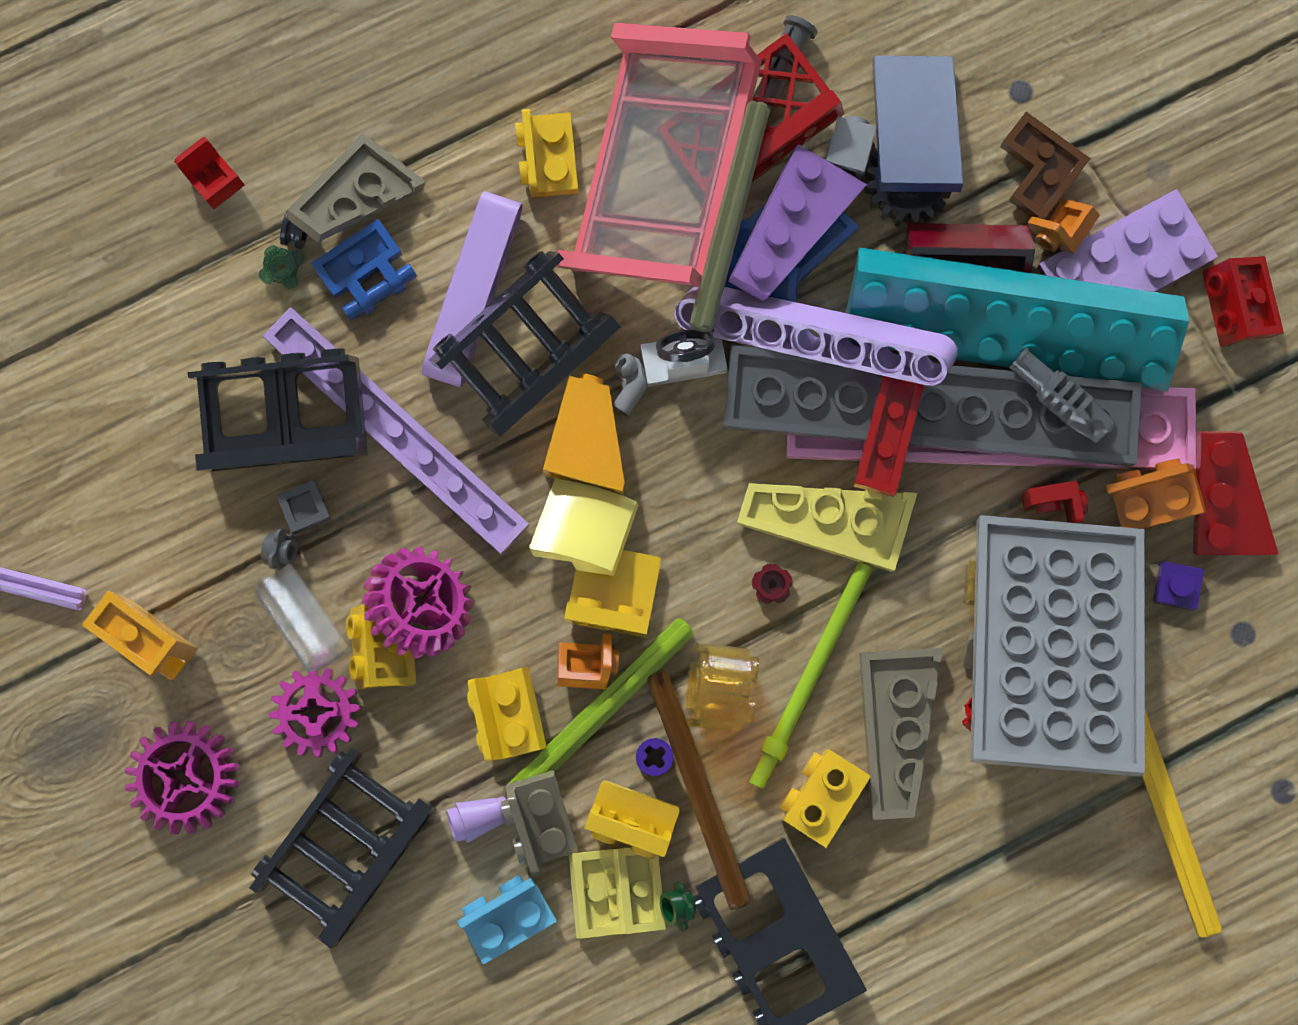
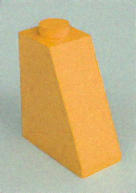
M581 373L579 378L569 376L544 463V476L583 483L624 495L625 482L609 386L603 385L604 380L594 375Z

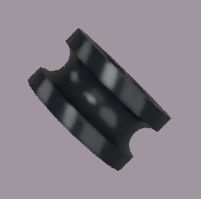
M286 211L281 225L280 244L288 246L289 243H294L296 249H303L308 234L286 218Z

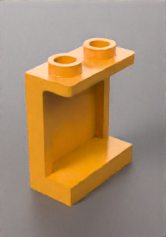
M109 590L82 624V626L153 677L159 672L167 679L175 680L199 649L135 601Z

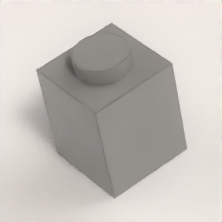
M838 116L826 161L861 181L877 127L869 125L866 119L858 116H846V118Z

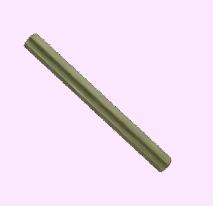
M750 101L744 113L690 319V326L699 332L710 333L716 321L770 113L767 104L763 102Z

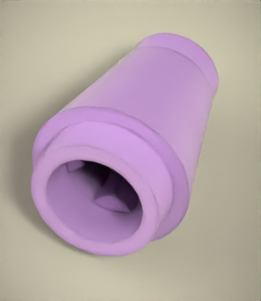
M505 797L457 802L454 808L446 810L455 842L466 840L469 843L506 822L501 806V801L506 800Z

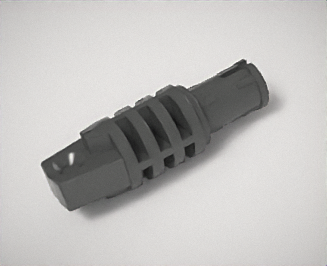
M1026 348L1009 368L1038 391L1036 394L1039 397L1038 400L1062 421L1097 443L1110 430L1114 421L1090 394L1063 371L1059 372L1057 370L1054 373Z

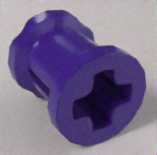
M651 738L642 742L636 753V764L645 775L661 776L666 773L672 766L674 759L670 745L658 738ZM651 747L653 750H658L661 747L665 751L662 757L665 765L660 769L656 765H651L649 768L645 766L644 761L647 758L646 748Z

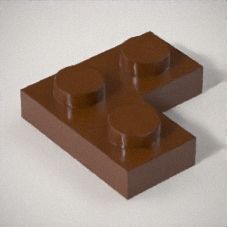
M1025 112L1000 146L1031 169L1012 194L1009 202L1030 217L1045 219L1091 158L1031 114Z

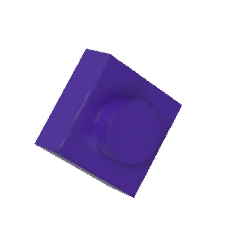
M1165 561L1159 563L1153 603L1191 611L1197 610L1204 569Z

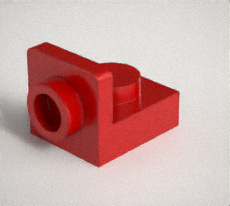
M1077 481L1029 488L1021 493L1023 509L1036 508L1037 514L1060 511L1061 504L1063 503L1067 523L1080 524L1085 520L1084 514L1088 513L1086 494L1084 490H1079Z

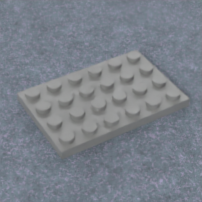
M984 515L978 517L976 528L970 762L1139 777L1145 773L1144 529Z

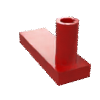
M882 375L854 487L890 497L896 495L924 388L923 384Z

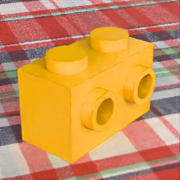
M825 749L821 755L816 752L812 754L801 772L807 776L799 791L792 787L779 809L785 812L781 821L823 848H827L871 777L830 749Z

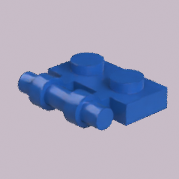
M376 219L311 263L335 299L350 291L354 300L342 307L350 321L362 313H365L367 316L376 310L375 305L392 293H395L397 296L407 289L405 286L407 283L418 277L409 263L398 271L393 269L390 263L402 256V253L379 219ZM380 271L385 279L365 292L360 283Z

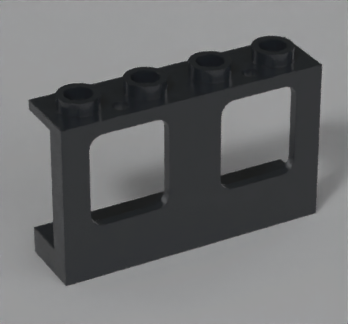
M343 348L321 350V357L306 359L305 353H289L280 355L281 362L266 363L264 357L241 359V366L226 368V362H207L201 364V371L187 372L189 379L197 380L204 451L202 454H195L196 471L214 472L368 456L359 358L346 354ZM339 369L343 374L346 421L336 426L304 428L300 420L297 388L298 375L309 371ZM261 378L264 384L267 416L266 431L260 434L225 436L221 425L218 393L220 383L227 380Z
M779 838L767 845L766 848L738 862L744 880L756 873H764L784 908L783 917L742 940L733 939L714 904L715 897L723 892L717 874L702 883L699 882L694 885L698 894L693 898L702 919L705 920L711 916L719 931L712 935L723 958L732 955L739 970L732 973L743 996L752 993L759 1006L758 1009L752 1011L759 1025H807L867 991L785 838ZM804 949L808 952L825 984V992L789 1014L777 1017L772 1013L755 981V975L759 970L795 950Z

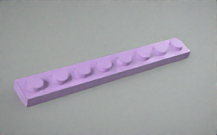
M291 307L263 335L264 339L281 355L305 353L306 359L321 357V350L335 349L327 339ZM339 369L302 373L346 413L343 374ZM360 370L366 432L502 556L530 526L529 523Z

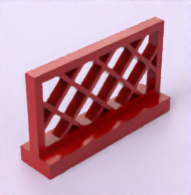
M787 33L757 54L761 60V66L763 64L765 66L764 70L760 69L758 77H762L759 97L753 96L752 101L763 102L767 106L786 109L783 122L776 127L766 126L765 135L763 136L752 182L789 156L798 144L804 145L834 123L838 116L842 117L845 114L840 99L833 90L828 88ZM787 48L794 57L792 73L771 71L772 58L780 53L781 50ZM799 65L806 74H798ZM735 71L698 99L728 101L729 94L726 92L731 89ZM769 78L790 81L787 100L765 98ZM796 82L813 83L821 93L808 103L793 101ZM792 109H798V111L791 115ZM679 112L657 128V130L702 192L706 194L710 176L704 179L697 170L699 153L715 155L716 148L701 146L704 126L721 128L723 121L705 119L706 114H699V118L693 116L697 113ZM683 124L697 125L694 145L677 143L670 133ZM684 152L693 153L691 161Z

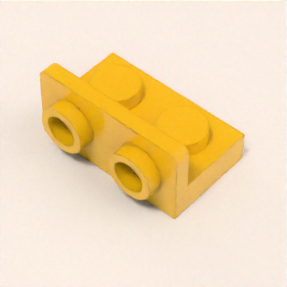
M523 109V122L515 123L517 146L525 147L527 161H519L521 186L529 185L531 198L578 194L571 112L531 116L530 109Z
M392 602L393 607H394L395 611L397 612V611H398V610H397V607H396V605ZM363 604L351 608L350 615H348L346 621V631L348 638L352 639L353 656L349 660V674L351 680L355 681V689L366 690L369 688L416 685L415 659H413L410 649L404 655H398L396 643L393 642L389 647H383V641L386 636L382 632L378 635H371L372 629L376 626L375 621L363 620L364 614L371 608Z
M529 667L468 680V705L475 715L477 724V746L486 762L503 760L547 749Z

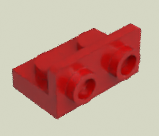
M1265 256L1229 258L1203 271L1207 295L1221 347L1230 346L1243 340L1273 338L1284 333Z

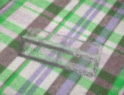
M290 563L277 573L261 578L255 595L308 673L330 665L351 650L298 571Z

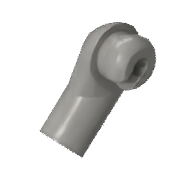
M622 354L615 361V370L618 373L623 389L612 407L624 416L629 417L645 393L648 383L640 360L631 354Z

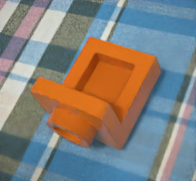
M1062 199L1049 220L1031 217L1027 224L1035 233V240L1042 248L1050 252L1061 250L1074 254L1100 215L1092 205Z
M603 633L601 645L559 642L557 686L606 690L610 674H617L619 664V650L612 649V634Z

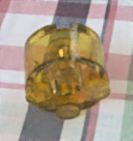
M697 643L693 652H699L701 655L699 662L690 663L686 692V708L694 709V718H686L687 725L689 727L740 732L743 724L751 725L754 720L755 700L749 699L751 682H756L758 679L759 658L750 656L749 649Z

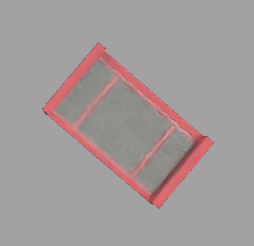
M614 23L611 38L624 54L575 251L558 250V253H560L564 260L556 267L570 269L577 273L582 271L691 285L699 288L746 106L753 100L761 60L749 45L751 38L749 33Z

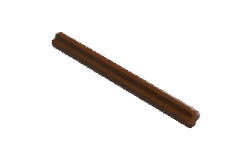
M667 671L654 673L648 677L647 681L727 904L731 910L744 908L750 904L751 899L669 673Z

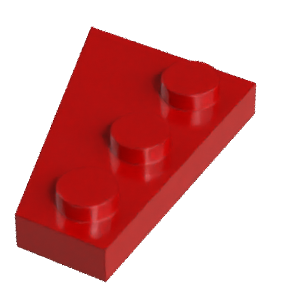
M1197 431L1196 476L1207 513L1194 516L1193 553L1196 555H1279L1243 433L1239 431Z

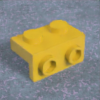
M604 780L600 784L584 829L592 831L591 836L601 842L615 844L617 840L632 846L631 850L646 858H655L656 855L665 857L680 808L674 804Z

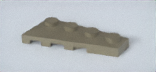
M943 648L859 653L868 774L871 776L868 780L871 820L915 818Z

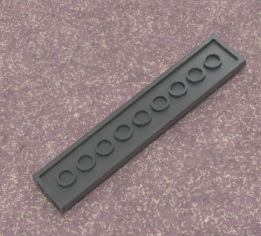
M731 345L724 429L865 442L882 375L763 348ZM952 366L941 383L924 385L908 446L1133 467L1137 464L1142 383L1068 376L1090 394L1114 421L1110 430L1096 443L1068 426L1038 400L1039 397L1036 396L1038 391L1015 371Z

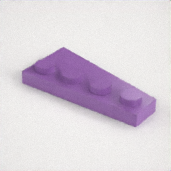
M798 144L792 150L728 282L764 301L867 184Z

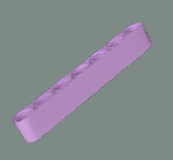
M695 286L679 301L674 310L675 319L684 330L693 329L690 326V319L698 292V287ZM724 287L714 328L710 332L713 337L923 385L941 383L958 355L954 341L943 334L773 297H767L764 301H761L745 291ZM732 312L737 313L741 320L733 316ZM770 320L775 321L781 329L774 327ZM809 329L815 330L820 337L812 335ZM847 337L855 339L860 346L853 345ZM887 346L895 348L899 351L900 355L893 354ZM927 355L936 357L941 364L932 362Z

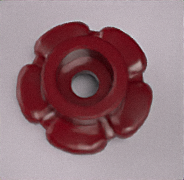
M777 564L764 565L762 570L756 572L752 579V587L756 589V597L766 604L785 601L790 595L789 588L793 584L790 573L787 570L781 569ZM769 581H775L776 587L770 588L768 585Z

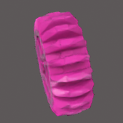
M422 546L416 547L411 553L405 547L400 549L395 555L392 553L386 555L381 560L382 563L376 564L370 571L371 577L364 582L363 587L368 593L362 597L361 604L371 608L364 614L363 620L375 621L376 623L371 635H378L382 632L386 636L383 641V647H389L394 642L397 644L398 655H404L410 649L413 659L420 658L425 653L430 658L438 655L441 650L448 651L454 646L455 640L458 641L465 635L466 630L464 627L470 624L472 619L468 611L473 607L475 601L464 597L470 592L471 585L460 584L459 582L464 571H456L454 573L449 568L452 564V559H446L443 563L438 561V550L431 551L426 557ZM403 576H415L425 581L417 582L410 577L404 578ZM424 593L423 597L419 601L421 603V606H419L412 613L411 611L416 605V602L414 600L420 594ZM392 602L396 605L398 610L397 612L395 611ZM410 623H419L426 628L430 626L434 630L418 629L411 626Z
M172 721L168 726V735L162 727L153 729L155 743L147 737H142L139 740L141 746L146 750L144 754L137 751L131 752L130 757L138 761L139 764L137 768L127 767L125 769V774L136 776V783L125 785V790L127 792L138 791L139 796L130 802L132 808L146 805V808L140 815L142 821H148L156 815L153 825L154 829L162 830L169 821L170 834H179L182 824H184L187 834H194L197 831V820L203 828L212 827L210 812L218 818H223L226 815L225 810L219 805L220 801L227 804L235 802V797L227 794L226 789L227 787L238 788L240 781L229 779L228 772L240 770V765L238 763L226 764L225 760L235 754L233 748L228 747L221 751L218 750L225 741L223 735L217 734L208 741L212 730L210 726L203 725L196 734L197 727L194 721H186L183 732L179 723ZM192 743L188 753L183 752L180 759L175 763L164 762L158 759L164 751L176 744ZM203 751L208 755L213 766V784L201 774L200 767L204 759L201 757ZM186 766L185 775L191 778L190 781L198 785L180 784V780L175 777V774L167 770L185 771ZM152 773L159 775L164 781L163 803L159 801L153 790ZM192 791L208 796L200 806L189 812L178 813L174 811L177 803H182L185 796Z

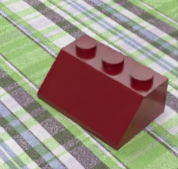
M907 223L904 254L1032 273L1035 247L1028 225Z

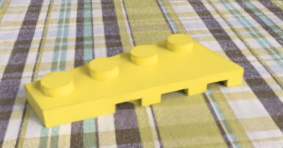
M749 483L736 524L894 572L918 493L903 492L896 493L894 497L868 490L855 491L825 487L824 489L802 488V486Z

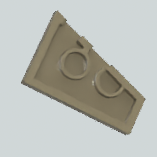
M362 133L288 209L286 218L315 241L320 242L422 191L426 181Z

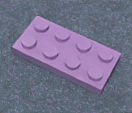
M1176 189L1085 238L1074 254L1061 251L1039 263L1036 268L1040 275L1158 292L1213 262L1218 255Z

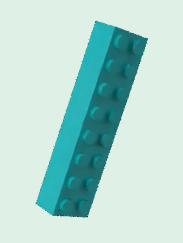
M860 247L846 313L943 334L954 341L958 352L956 359L1010 367L1021 353L1028 348L1029 352L1054 373L1058 370L1071 377L1142 383V388L1168 391L1190 322L1183 296ZM847 337L851 343L859 344L855 339ZM887 346L888 349L896 350L891 346Z

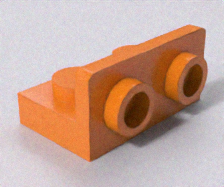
M1180 458L1156 464V472L1141 475L1139 470L1118 474L1115 476L1116 483L1106 485L1108 494L1113 495L1121 527L1148 529L1207 513L1194 466L1188 463L1181 464Z

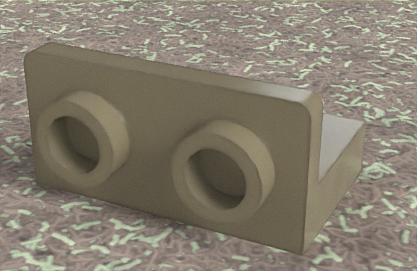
M554 770L505 785L507 800L501 801L503 814L508 826L516 825L519 838L513 839L516 855L520 864L528 863L531 875L540 872L538 865L540 863L579 852Z

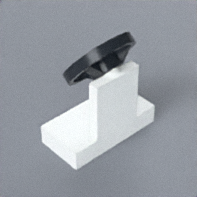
M694 329L681 330L663 336L658 342L640 345L648 387L727 373L722 339L713 337L711 333L699 332Z

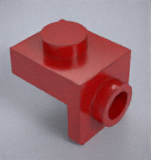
M206 137L199 139L174 159L177 167L213 210L245 186L239 176L219 155Z

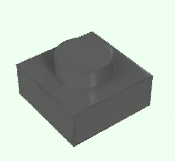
M315 480L276 495L293 535L332 519Z

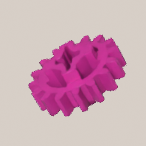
M309 666L307 677H304L297 670L293 671L292 674L295 682L289 684L281 681L279 685L285 691L283 696L271 697L274 703L279 704V710L270 712L269 718L280 721V725L272 730L275 735L286 733L287 737L283 743V746L286 748H290L298 743V755L305 756L310 747H312L315 757H322L324 747L326 746L332 753L339 752L337 741L341 739L350 743L352 738L346 731L349 727H360V723L352 719V713L362 711V706L351 703V699L358 694L357 690L348 689L345 691L344 687L347 684L348 678L342 675L333 681L334 670L326 668L322 676H319L318 670L314 666ZM323 685L332 688L338 694L341 702H331L325 696ZM304 688V696L296 705H290L296 693ZM314 701L319 706L333 710L318 715L316 723L314 718L298 714L314 708ZM336 718H342L337 729L328 736L327 728ZM291 722H300L306 727L308 739L300 736L292 727Z

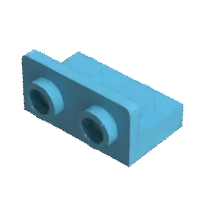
M519 874L498 887L502 893L499 897L487 903L484 896L461 908L465 916L459 919L457 923L460 928L464 929L483 965L557 922L533 877L524 881Z

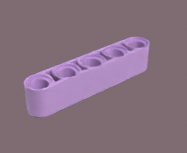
M485 191L481 194L422 366L423 376L457 387L463 386L465 380L450 363L441 370L433 366L429 359L435 354L433 347L443 337L450 333L455 336L492 303L520 222L523 209L522 203ZM480 335L462 351L471 363L481 337Z

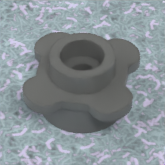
M278 529L275 533L268 534L264 539L261 548V559L269 568H278L280 573L286 574L297 556L296 537L293 534L286 535L284 529Z

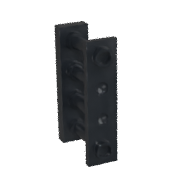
M541 251L534 255L524 265L527 271L455 336L450 333L443 337L433 347L435 354L429 359L433 366L441 370L448 363L456 369L488 406L486 409L488 414L482 421L493 433L500 437L621 328L610 314L599 312L597 315L595 313L590 314L553 269L564 260L558 252L548 251L545 254ZM540 280L578 324L576 327L578 332L567 342L565 340L560 341L523 298ZM509 308L514 311L548 351L546 356L549 359L538 369L535 367L530 368L493 326V323ZM479 335L518 378L516 381L518 387L507 397L505 394L500 396L462 352Z
M350 749L347 754L341 751L327 769V772L331 774L330 778L273 856L265 855L251 873L255 880L249 887L253 892L259 893L263 892L268 884H271L320 921L319 926L324 929L317 939L330 949L339 944L436 810V807L423 798H419L415 804L410 800L405 803L357 768L355 765L363 754L355 749ZM344 780L396 816L394 821L399 826L390 838L385 835L382 837L378 836L330 801ZM320 814L371 851L369 856L374 861L365 873L361 870L353 871L305 835ZM294 849L346 886L344 891L349 895L340 908L336 905L328 906L280 870Z

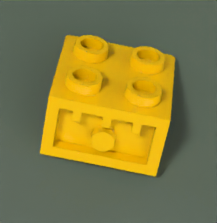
M623 550L614 576L576 570L570 601L567 602L565 623L647 638L661 558Z

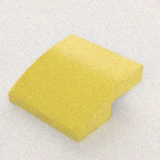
M555 479L529 549L534 557L572 562L578 571L614 576L639 505L635 500L602 488Z
M632 847L569 854L576 938L583 939L665 930L666 924L659 904L662 894L659 855H656L655 858H646L634 853L631 850Z

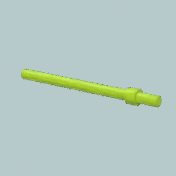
M858 562L772 736L766 737L760 749L763 754L749 780L750 784L764 790L777 762L783 761L789 749L786 743L873 570L869 565Z

